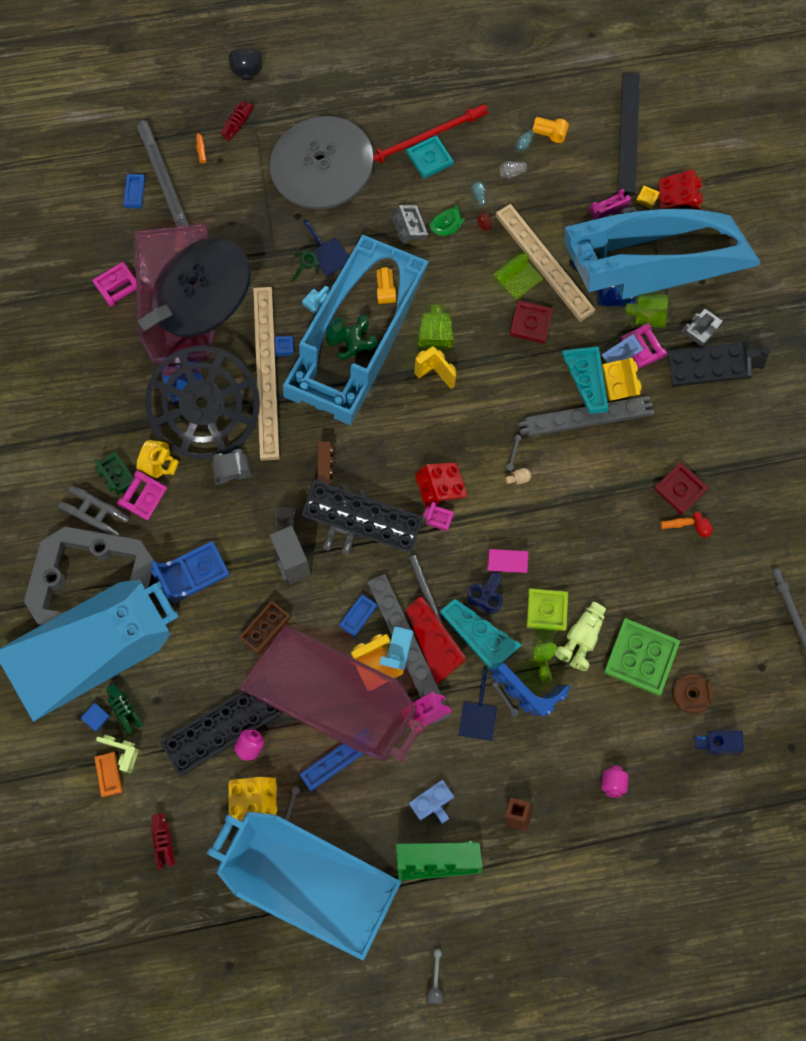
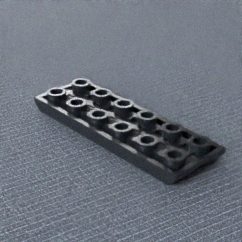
M315 479L301 515L408 553L412 552L423 520L422 516Z
M263 678L161 740L160 744L177 774L181 777L234 745L242 731L258 730L282 715L285 711L266 679Z

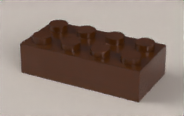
M318 442V481L333 486V446H331L330 442Z
M271 600L239 638L259 655L291 619V616Z

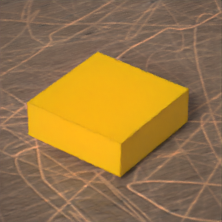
M643 186L636 203L652 209L660 192Z

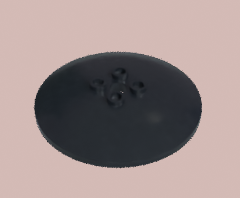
M221 238L200 240L179 251L161 270L153 287L151 296L152 311L167 305L172 313V316L159 325L172 335L195 337L208 333L226 322L241 305L249 288L251 270L247 256L238 245Z

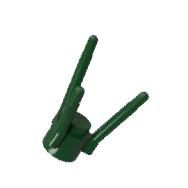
M303 250L294 254L295 257H302L300 259L301 266L291 279V282L297 279L303 269H311L314 266L315 272L319 273V261L316 260L312 252Z

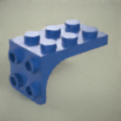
M213 541L166 563H157L155 560L151 561L153 567L150 570L154 578L161 583L163 593L167 600L170 599L173 604L230 576Z
M504 663L494 664L489 669L492 672L491 677L497 683L501 682L506 687L505 692L511 698L515 697L520 702L518 704L520 708L526 713L529 711L532 716H548L555 709L554 704L558 700L561 702L569 694L567 691L570 687L567 684L557 685L548 695L539 698Z

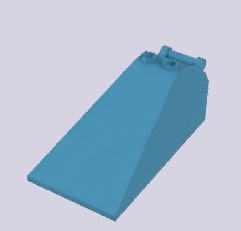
M141 580L119 582L0 648V664L33 722L161 649L171 635L166 624L178 618L179 615L171 607L161 589L162 585L160 582L145 589ZM155 593L167 617L162 619L149 594Z
M248 812L243 820L239 821L227 814L224 819L226 822L212 848L209 847L207 854L220 860L217 874L232 893L364 961L401 881L277 815ZM234 825L238 829L223 855L219 851Z

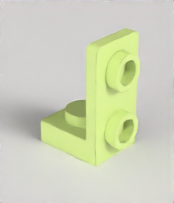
M104 735L103 738L97 737L96 741L126 750L125 754H122L119 759V770L131 774L139 750L134 748L135 744L124 740L122 744L115 742L116 738Z

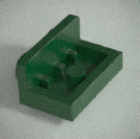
M116 451L100 462L98 459L94 460L97 464L94 468L100 477L105 476L107 481L104 483L110 492L114 490L119 495L128 489L134 478Z

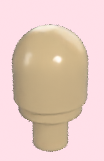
M526 468L515 470L511 476L505 477L506 484L514 483L515 485L527 483L531 479V472Z

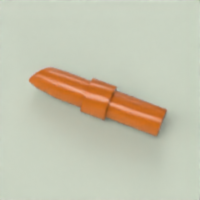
M197 133L196 148L199 162L204 164L206 163L205 144L202 135Z
M677 518L660 522V528H681L692 525L696 521L693 518Z

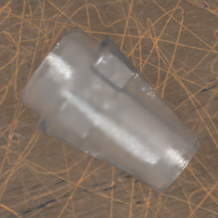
M504 161V163L500 164L502 178L509 179L527 171L525 162Z

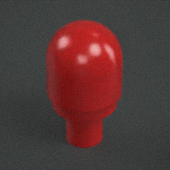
M700 512L693 514L697 533L703 538L711 536L713 528L707 518L703 519Z

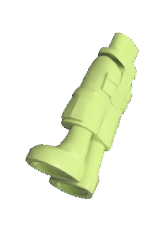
M592 602L591 606L586 608L577 623L571 627L567 635L568 643L564 647H557L554 652L561 661L569 662L576 644H579L580 647L571 660L570 666L582 671L588 670L589 662L585 659L587 651H593L598 633L605 618L603 615L606 608L596 602Z

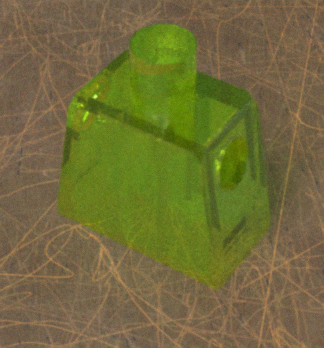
M640 295L638 297V304L627 303L626 314L636 315L637 324L645 325L650 323L653 327L665 328L669 295Z
M432 305L431 313L423 314L418 347L453 348L450 315L442 313V306Z

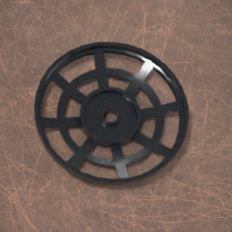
M193 346L181 349L161 362L149 381L145 404L147 417L153 431L162 442H166L172 451L193 459H213L215 454L225 455L236 450L251 435L259 416L260 398L255 379L249 369L238 358L219 348ZM205 351L216 353L217 356L213 364L202 362L189 364L186 354ZM178 357L182 368L176 371L166 384L156 380L163 368ZM226 357L234 362L246 375L247 380L236 383L235 379L221 368L224 358ZM204 368L210 369L207 380H196L192 370ZM185 373L189 384L183 390L172 387L175 380ZM218 373L229 381L230 387L221 390L214 384ZM153 387L163 391L162 409L164 415L155 419L151 409ZM251 387L253 392L254 406L252 418L241 414L242 396L240 391ZM233 393L236 396L235 412L225 408V397ZM169 394L179 397V408L171 412L168 410ZM200 397H204L207 400L205 408H199L197 405V400ZM183 415L190 422L187 431L181 430L172 419ZM222 415L231 418L232 420L228 426L219 432L215 422ZM238 421L248 425L240 439L226 448L222 437L227 435ZM168 422L169 426L184 438L181 448L168 441L157 426ZM197 425H208L212 434L206 437L193 436ZM191 441L202 443L215 441L219 451L199 454L188 452Z

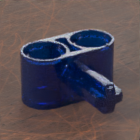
M493 572L485 586L478 583L471 585L468 589L467 600L472 605L490 614L498 613L502 607L503 598L495 591L502 580V576ZM475 590L479 591L481 593V597L474 598L471 595V592ZM496 600L498 602V606L491 607L488 601Z

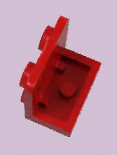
M693 169L659 180L661 209H672L689 204L693 210H701V203H703V196L700 192L702 180Z
M456 463L427 464L415 474L416 482L426 508L427 506L431 507L432 502L437 505L442 500L461 499L467 496Z

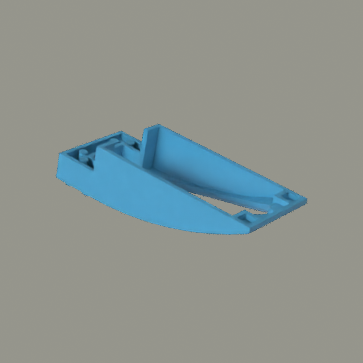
M690 209L647 210L604 217L565 227L564 245L588 292L616 286L622 299L760 265L758 257L732 217L722 213ZM706 227L716 229L720 234L725 233L734 237L737 244L736 246L686 255L619 254L607 257L608 251ZM594 249H597V253L599 254L601 259L598 260L595 252L593 251Z
M362 235L299 344V358L283 384V397L299 404L303 401L313 405L316 409L334 414V419L351 425L393 345L429 261ZM384 258H392L397 263L399 269V294L395 317L367 369L353 363L351 365L350 379L343 392L314 381L317 375L318 357L326 327L329 325L336 310L353 286L376 262Z

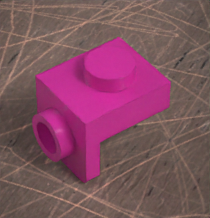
M432 502L431 507L427 506L424 517L427 518L426 525L448 531L454 512L437 507L436 503Z

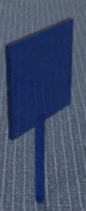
M304 220L303 223L321 246L312 251L328 277L344 267L350 256L336 238L323 244L308 222Z
M486 667L483 668L479 703L463 702L459 736L493 741L497 707L482 705L487 675Z

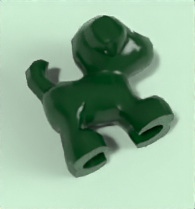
M365 314L357 318V324L347 327L342 318L335 317L326 327L325 341L329 346L339 345L342 342L347 343L348 351L337 353V357L340 360H346L351 356H358L363 352H374L378 348L374 334L370 335L366 341L362 339V333L369 330V321Z

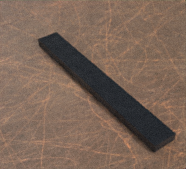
M623 73L617 186V194L619 190L624 189L623 195L633 196L636 193L640 74Z

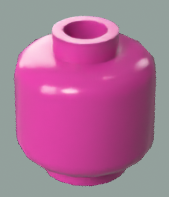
M244 730L234 746L235 752L242 760H254L260 754L264 745V739L256 730Z
M610 766V769L603 771L601 789L606 792V796L621 798L623 794L627 793L629 775L622 771V767Z

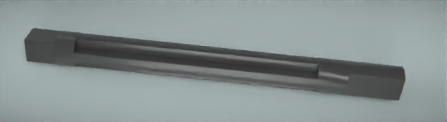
M143 120L137 125L141 139L153 165L177 230L180 233L186 234L190 230L189 224L158 150L149 123Z

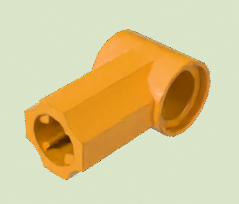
M536 117L532 132L549 136L553 142L562 143L565 140L569 123L563 119L552 121Z
M388 267L377 270L378 304L396 303V290L393 286L392 269Z

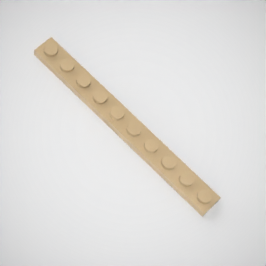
M272 287L253 288L257 388L260 398L258 416L261 461L279 460Z

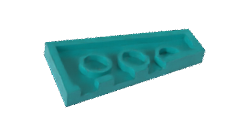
M599 347L562 350L563 359L588 413L608 412Z
M456 599L440 611V614L489 669L494 664L503 663L522 646L519 642L508 637L503 631L492 626L491 623L476 615L475 612Z

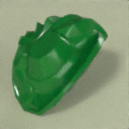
M455 205L454 208L446 209L439 213L430 222V229L441 236L455 234L465 218L461 219L460 210Z

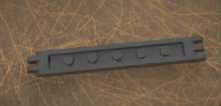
M650 396L608 403V412L589 414L587 408L583 407L525 418V421L519 422L518 427L524 428L519 430L520 435L528 434V437L652 416L655 413L654 410H646L651 409L653 405L652 403H646L651 401Z

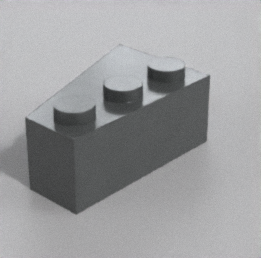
M289 526L271 534L270 538L279 558L276 562L283 580H288L291 585L310 577L308 561L293 527Z

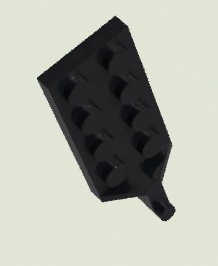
M747 342L668 351L672 387L749 379L752 377L753 368H765L770 349L764 347L763 349L750 350Z

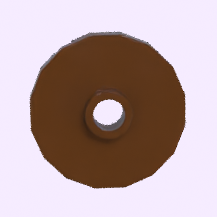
M690 673L683 675L675 682L672 688V697L680 710L690 714H697L709 707L713 700V690L711 684L702 676ZM689 691L694 692V698L689 696Z

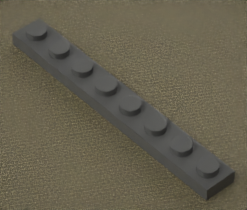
M384 574L368 581L367 584L391 636L394 627L411 630L386 575ZM413 635L406 668L419 697L422 698L431 692L441 695ZM444 700L441 701L442 705L446 706ZM449 713L436 720L432 725L451 717V714Z

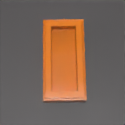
M116 752L95 756L101 797L123 793Z

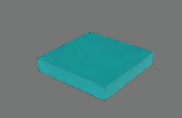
M437 135L406 149L407 155L423 179L454 164L453 159Z

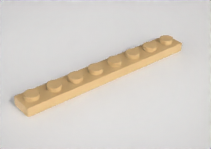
M509 204L496 212L497 219L579 322L595 313V308L513 206Z

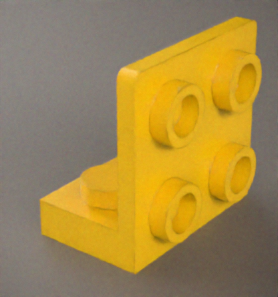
M633 358L602 364L609 401L640 395L641 382L637 380L636 372L638 367Z

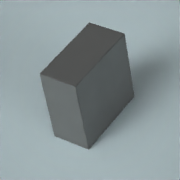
M164 305L153 310L138 320L142 329L146 331L172 316V313L168 306Z

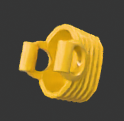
M148 440L143 444L139 453L137 470L155 478L160 477L162 474L174 475L179 461L170 456V448L166 442ZM170 460L168 469L164 470L162 465H164L165 461Z

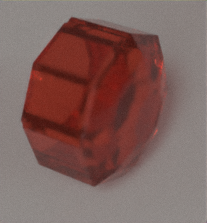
M483 212L477 216L478 225L482 230L488 231L492 228L493 222L487 213Z

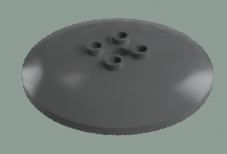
M332 116L314 117L297 123L279 138L271 154L270 174L278 192L289 202L307 209L333 208L351 200L365 187L373 170V150L368 137L352 122ZM319 155H324V156H325V157H324L323 159H321V160H317V159H316V157L319 156Z

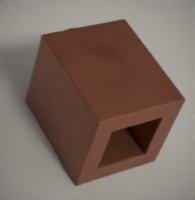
M511 798L505 814L507 826L527 832L533 813L531 803Z

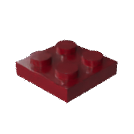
M518 301L509 336L545 344L553 308Z
M680 462L654 490L682 515L708 490V487Z

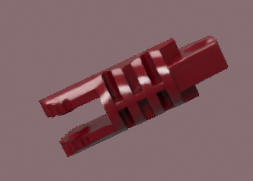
M240 101L220 132L225 140L230 141L239 132L254 109L252 103L246 104L244 101Z
M165 814L152 815L151 835H153L152 841L155 848L156 867L160 870L165 867V861L168 866H174L175 859L173 847L171 846L170 828L166 822Z

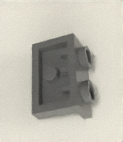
M399 205L392 215V220L402 245H407L410 239H426L428 233L418 206Z

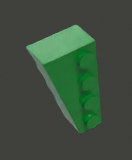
M466 841L463 843L396 844L399 881L482 874L480 843Z

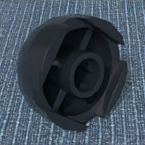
M238 49L231 51L230 55L228 54L231 71L236 76L242 77V80H251L252 77L260 73L263 65V55L260 51L253 50V53H249L247 49Z

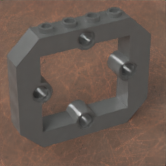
M63 527L40 542L24 602L40 626L63 614V612L48 609L53 591L62 589L66 582L65 576L59 571L65 547L91 551L101 561L109 559L112 555L135 559L130 581L141 580L145 589L154 585L155 578L150 570L153 567L151 564L153 558L141 540ZM105 545V549L102 552H97L100 546ZM57 575L56 581L50 583L51 577Z

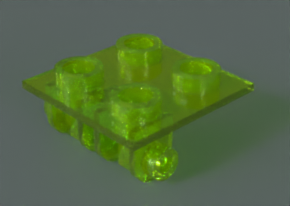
M525 253L519 254L493 274L516 300L544 279L527 262L529 257Z
M539 640L533 651L535 662H539L540 670H538L540 680L544 681L545 686H547L552 680L547 660L554 656L557 646L552 642L542 644V641Z

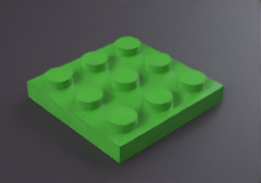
M624 618L604 674L660 696L680 640Z

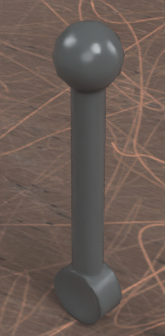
M515 435L514 437L515 443L509 464L506 466L509 472L514 469L513 462L518 443L521 441L520 435Z
M494 680L492 682V687L497 689V691L499 692V694L511 710V716L516 717L519 714V711L513 708V706L511 705V703L499 687V683H497Z
M298 787L292 789L293 795L284 819L286 821L289 820L296 796L300 793Z

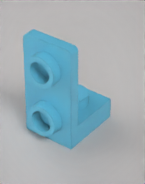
M325 286L320 292L313 289L302 301V305L314 314H317L329 294V288Z
M394 627L387 657L381 656L380 664L405 670L414 632Z

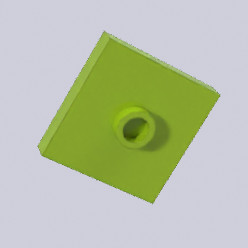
M529 588L526 628L566 631L568 592Z

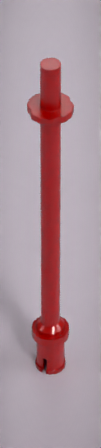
M482 104L474 109L469 108L464 115L383 151L376 148V154L373 155L374 162L379 160L383 164L384 158L466 121L473 123L475 119L488 114L487 106Z

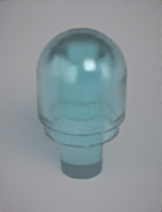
M528 130L527 133L519 136L516 141V148L519 151H526L529 148L534 132Z
M480 181L474 182L471 186L473 198L478 200L480 206H484L486 204L485 197L487 196L485 186Z

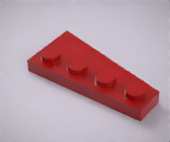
M419 597L406 611L436 684H440L461 666L467 658L423 597Z

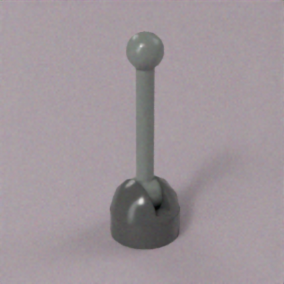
M436 949L433 952L435 956L433 988L426 994V1003L443 1004V994L437 988L439 958L442 952L440 949Z

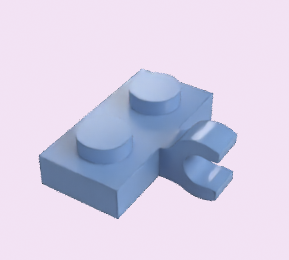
M634 334L602 354L607 363L632 358L643 351V348Z
M442 780L411 801L409 805L420 821L434 812L443 824L449 820V817L442 809V806L452 800L454 796Z

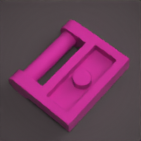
M124 262L92 280L110 307L133 291L141 289L139 283ZM130 281L131 284L110 297L109 293Z
M650 323L620 338L622 342L634 334L643 348V351L632 357L636 361L638 369L668 354L653 334ZM645 334L656 351L655 354L651 353L641 335Z
M136 471L133 475V481L124 496L119 498L117 504L147 521L167 487L142 472ZM141 481L145 482L144 489L135 504L132 505L129 503Z

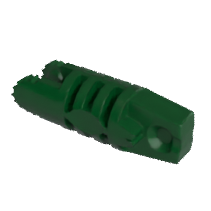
M115 684L107 687L106 692L109 696L107 701L126 733L132 732L131 726L127 721L130 717L137 728L143 727V723L124 692L120 693Z

